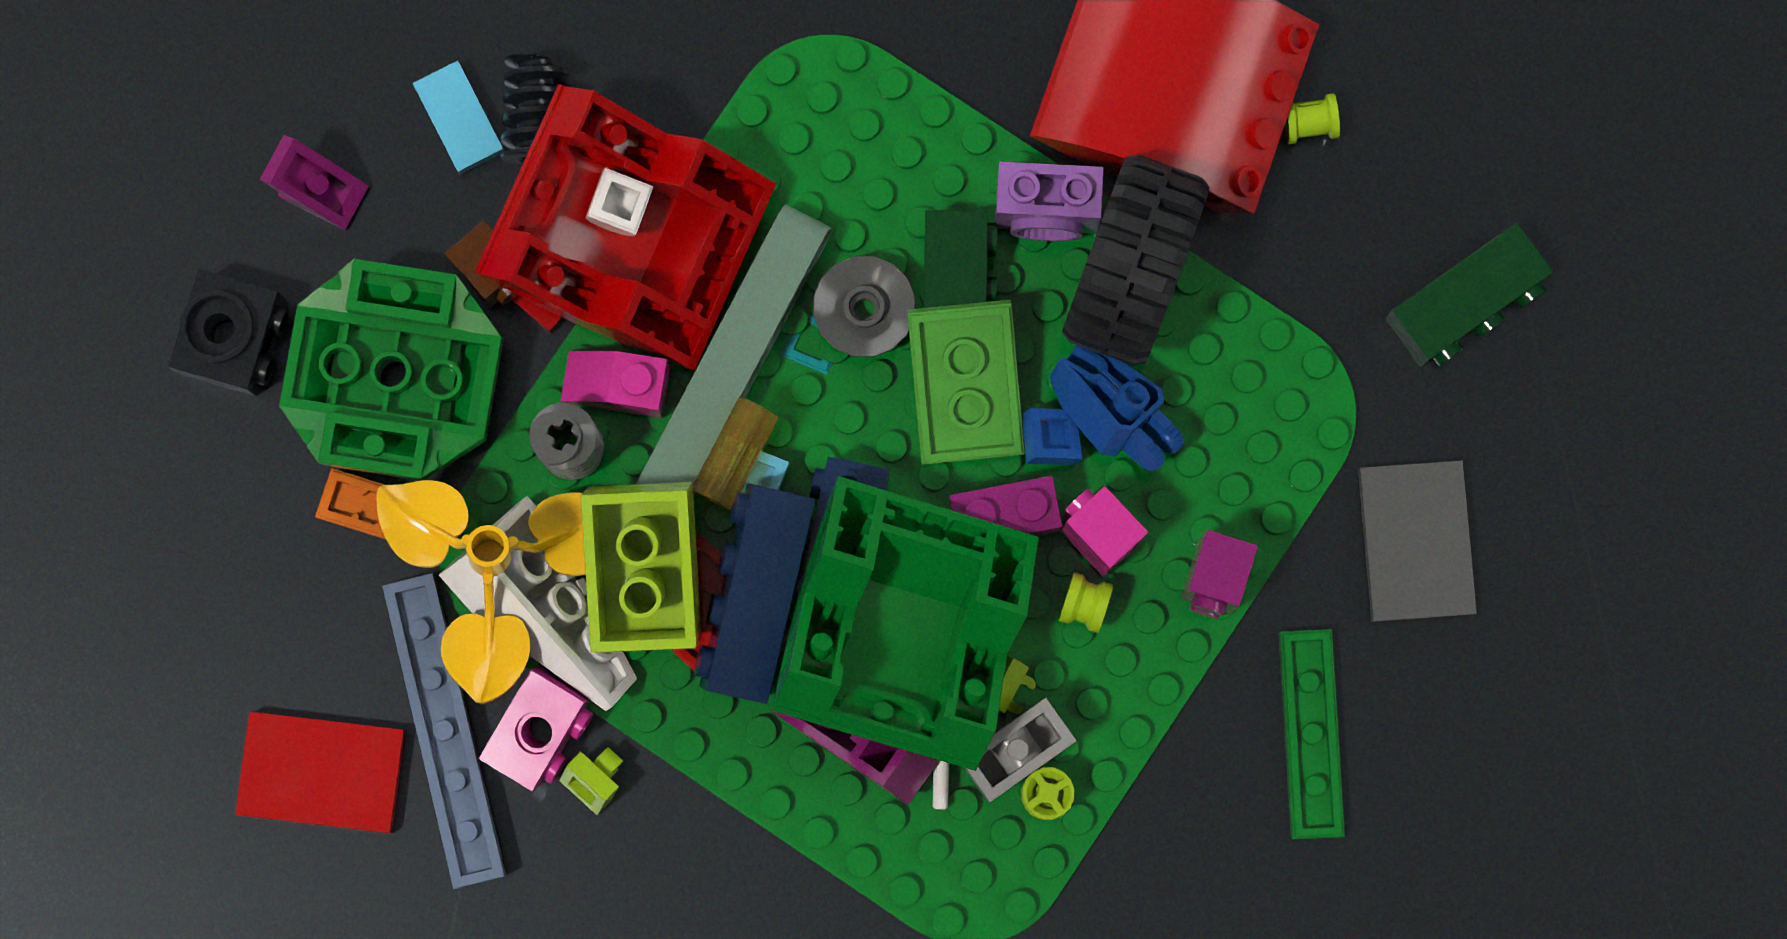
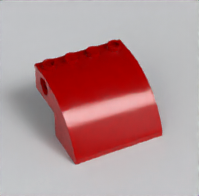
M1077 0L1030 137L1088 166L1103 167V173L1108 176L1119 175L1125 157L1136 154L1203 177L1210 186L1204 207L1216 213L1254 214L1319 24L1275 0Z
M558 84L475 273L529 302L586 329L643 353L667 359L672 364L695 371L776 183L702 139L667 134L594 90ZM604 168L653 186L635 236H626L606 230L585 218Z

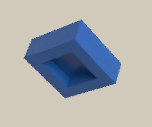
M1029 408L1021 414L1027 464L1074 465L1082 459L1079 428L1064 409Z

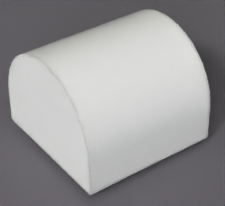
M604 168L585 218L606 230L626 236H635L653 186Z

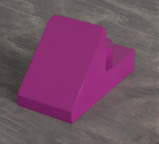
M283 135L259 179L278 191L280 198L344 230L369 187L363 181L298 140Z

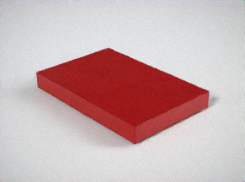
M249 711L235 815L392 833L406 730Z

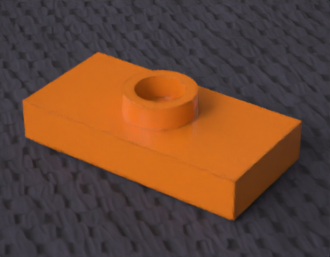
M331 468L315 517L386 540L381 530L377 513V490L379 486L384 484Z

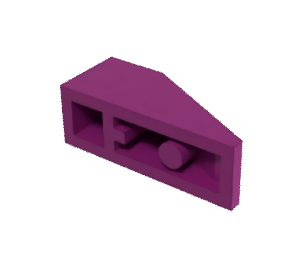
M771 710L775 715L906 805L910 804L938 763L933 758L847 734Z

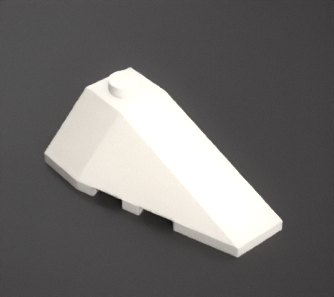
M528 496L492 525L500 528L507 538L515 536L521 541L539 542L529 529V516L536 505ZM465 548L439 576L472 614L485 617L483 576L476 573L470 566ZM512 550L511 561L507 569L500 575L494 576L495 617L512 615L522 620L530 638L529 656L607 711L636 681L637 677L623 651L590 652L585 579L577 580L574 576L555 572L548 566L544 550L539 553Z

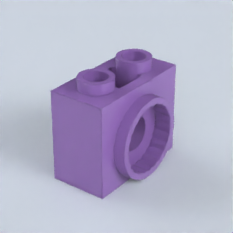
M999 162L995 226H997V229H1010V234L1015 237L1036 241H1071L1082 238L1083 233L1096 234L1101 220L1103 167Z

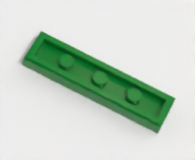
M1332 629L1279 632L1291 840L1345 837Z

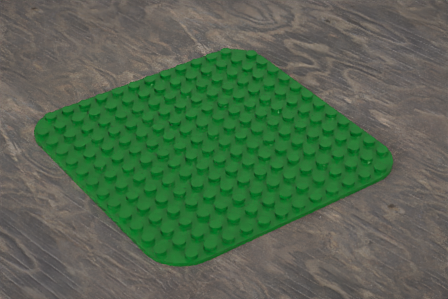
M844 35L809 36L787 43L763 58L744 79L703 139L775 182L776 186L697 367L785 204L832 227V231L815 267L694 495L696 535L699 533L720 553L725 543H733L737 526L736 523L730 522L734 498L723 494L722 488L741 443L788 461L790 466L780 491L810 497L816 467L825 469L828 456L889 469V479L886 491L949 510V495L1052 476L1062 529L1058 534L1042 536L1038 539L1027 617L1007 656L1028 666L1029 669L1026 675L1033 678L1036 682L1034 690L1020 685L1013 697V701L1024 708L1022 713L1041 699L1047 698L1076 739V742L1038 768L1054 767L1063 771L1071 779L1074 786V801L1071 808L1063 816L1053 820H1040L1033 817L1024 808L1021 800V788L1028 776L993 801L987 802L965 769L949 764L947 809H934L932 807L933 770L910 804L906 805L771 712L784 651L779 652L767 704L704 690L699 686L701 678L695 676L694 671L671 649L623 651L637 677L636 681L613 707L607 711L593 701L590 702L587 709L921 934L932 939H1007L1034 924L1048 911L1341 469L1348 456L1355 434L1356 403L1354 391L1346 369L1339 357L1321 337L1188 250L1147 362L1138 365L1126 363L1162 389L1164 403L1159 411L1173 422V425L1178 427V430L1184 436L1183 440L1185 442L1182 443L1183 446L1174 454L1172 452L1169 454L1162 450V453L1165 454V460L1163 461L1164 464L1157 470H1152L1151 472L1147 469L1145 470L1123 450L1117 456L1101 455L1080 429L1082 459L1074 465L1027 464L1026 453L1024 455L922 465L909 332L893 350L876 357H853L834 349L821 336L818 327L808 323L807 314L813 316L814 294L821 278L836 263L853 256H875L894 264L907 277L915 296V309L924 308L925 210L988 211L987 226H995L999 162L1059 164L880 47L862 39ZM1103 193L1099 226L1110 199ZM997 229V257H987V277H997L996 301L1011 300L1021 414L1029 408L1063 409L1052 386L1050 375L1058 361L1062 357L1068 359L1076 344L1070 343L1066 339L1062 330L1097 233H1083L1082 238L1071 241H1036L1015 237L1010 234V229ZM862 301L855 306L854 311L858 317L868 318L873 314L874 306L870 302ZM575 324L459 492L466 503L469 519L465 531L456 538L462 539L463 535H470L473 530L480 526L493 525L526 496L537 506L551 496L563 493H583L587 487L635 485L695 371L668 362L671 371L663 419L577 405L589 414L602 434L604 443L602 461L593 473L583 479L570 481L558 478L549 472L531 448L529 433L532 421L541 410L551 404L561 403L569 351H619L651 356ZM800 334L794 350L820 361L824 358L829 363H832L828 374H823L780 356L788 336ZM574 435L570 440L561 438L558 445L561 449L565 444L574 446L577 439ZM1105 486L1148 531V534L1127 557L1103 578L1061 532L1067 521L1063 516L1066 512L1065 509L1086 489L1089 488L1095 495ZM815 499L811 515L813 520H815L818 499ZM1206 530L1258 545L1240 606L1230 615L1226 613L1220 615L1219 619L1208 618L1189 611L1191 602L1180 599L1198 540ZM450 546L445 560L440 564V573L465 548L455 549ZM803 549L799 570H804L808 550ZM1073 572L1083 574L1088 582L1099 584L1103 581L1114 584L1099 633L1088 631L1085 624L1077 621L1070 624L1059 621ZM586 575L575 576L577 580L584 578L586 581ZM443 581L447 595L460 616L470 614L471 611ZM795 600L791 601L787 618L789 621L793 619L797 604ZM529 656L526 665L528 669L531 670L540 665L538 661ZM1007 710L1005 714L998 712L996 731L1020 714Z

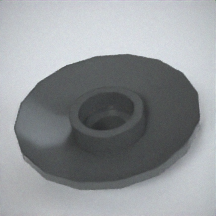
M853 256L836 263L821 278L814 294L813 316L821 336L834 349L853 357H876L893 350L907 336L909 332L907 310L915 309V296L907 277L894 264L875 256ZM867 301L874 306V312L870 317L860 318L856 315L854 309L859 302Z

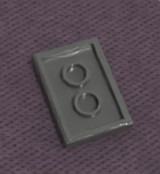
M1463 460L1359 468L1358 478L1371 623L1476 615Z

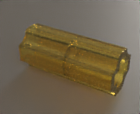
M739 396L693 484V491L719 506L732 510L736 494L741 492L779 420V416Z

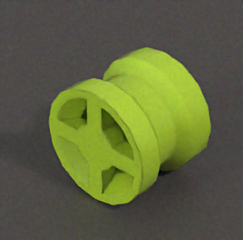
M1073 572L1059 621L1066 624L1077 621L1085 624L1088 631L1099 633L1114 584L1105 581L1094 584L1088 582L1083 574Z
M1043 767L1034 771L1025 779L1021 788V800L1024 808L1033 817L1040 820H1053L1063 816L1071 808L1074 801V786L1071 779L1063 771L1054 767Z

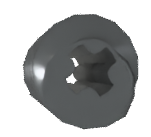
M565 402L551 404L541 410L532 421L529 433L531 448L548 471L558 478L570 481L583 479L593 473L601 463L604 453L602 434L589 414L579 406ZM573 435L576 437L577 442L574 446L565 444L561 449L558 445L561 438L570 440Z

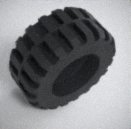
M1139 154L1125 157L1062 330L1063 335L1070 343L1131 365L1147 362L1208 196L1210 186L1203 177Z

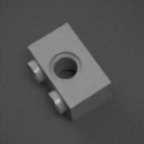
M1043 698L995 732L976 771L964 769L986 801L991 802L1076 742V739L1047 698Z

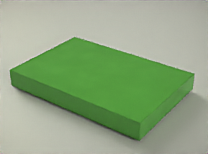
M1011 300L907 310L922 465L1024 455Z

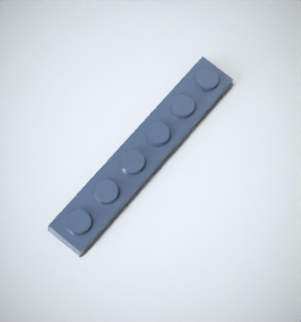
M431 573L383 585L453 889L506 877L463 690L449 675L441 657V641L448 626L436 576Z

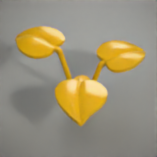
M421 480L405 484L379 486L377 490L378 520L386 541L399 558L416 567L433 568L445 560L450 546L455 549L466 548L470 566L476 573L483 576L485 617L470 613L455 619L445 630L442 637L441 657L452 679L476 703L485 704L495 700L506 693L525 670L530 655V638L523 621L518 617L512 615L495 617L494 576L500 575L507 569L511 561V551L514 549L530 553H539L544 550L546 562L555 572L574 577L586 575L581 509L582 493L558 494L545 499L537 505L530 514L528 523L532 535L539 542L530 543L518 540L515 536L507 538L500 528L492 525L480 526L473 530L470 535H463L462 539L456 538L465 531L468 525V509L462 495L452 486L443 482Z

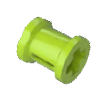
M1334 93L1325 94L1323 100L1292 103L1284 126L1287 144H1294L1298 138L1326 134H1328L1330 139L1340 137L1339 110Z

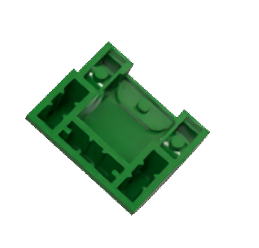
M838 476L830 495L799 593L784 651L772 711L976 771L996 732L1007 654L1027 617L1039 537Z

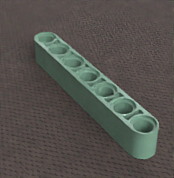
M787 204L783 206L636 484L693 482V496L695 495L829 239L832 227Z

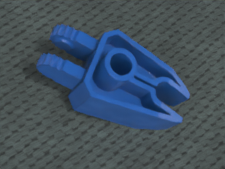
M1076 345L1068 359L1062 357L1052 371L1050 379L1061 407L1101 455L1117 456L1123 450L1136 463L1138 462L1140 467L1151 472L1164 464L1165 454L1162 453V450L1169 454L1171 452L1174 454L1183 446L1182 443L1185 441L1181 431L1159 411L1164 403L1162 389L1125 362Z

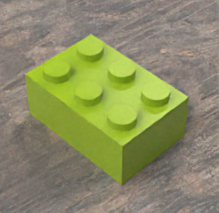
M693 482L587 487L581 494L590 652L697 648L702 632Z

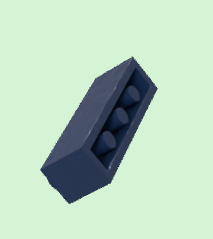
M750 483L746 484L744 493H736L730 516V522L737 524L733 543L724 544L718 567V573L725 575L721 594L712 595L707 612L706 624L713 626L709 646H700L694 669V675L701 677L699 686L704 690L759 703H768L815 503L814 498Z

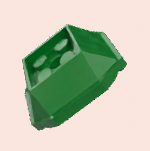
M353 259L339 270L336 276L321 285L297 305L279 407L320 465L420 481L426 480L486 441L504 340L457 274ZM393 362L403 363L406 368L403 381L396 386H384L381 382L383 369Z

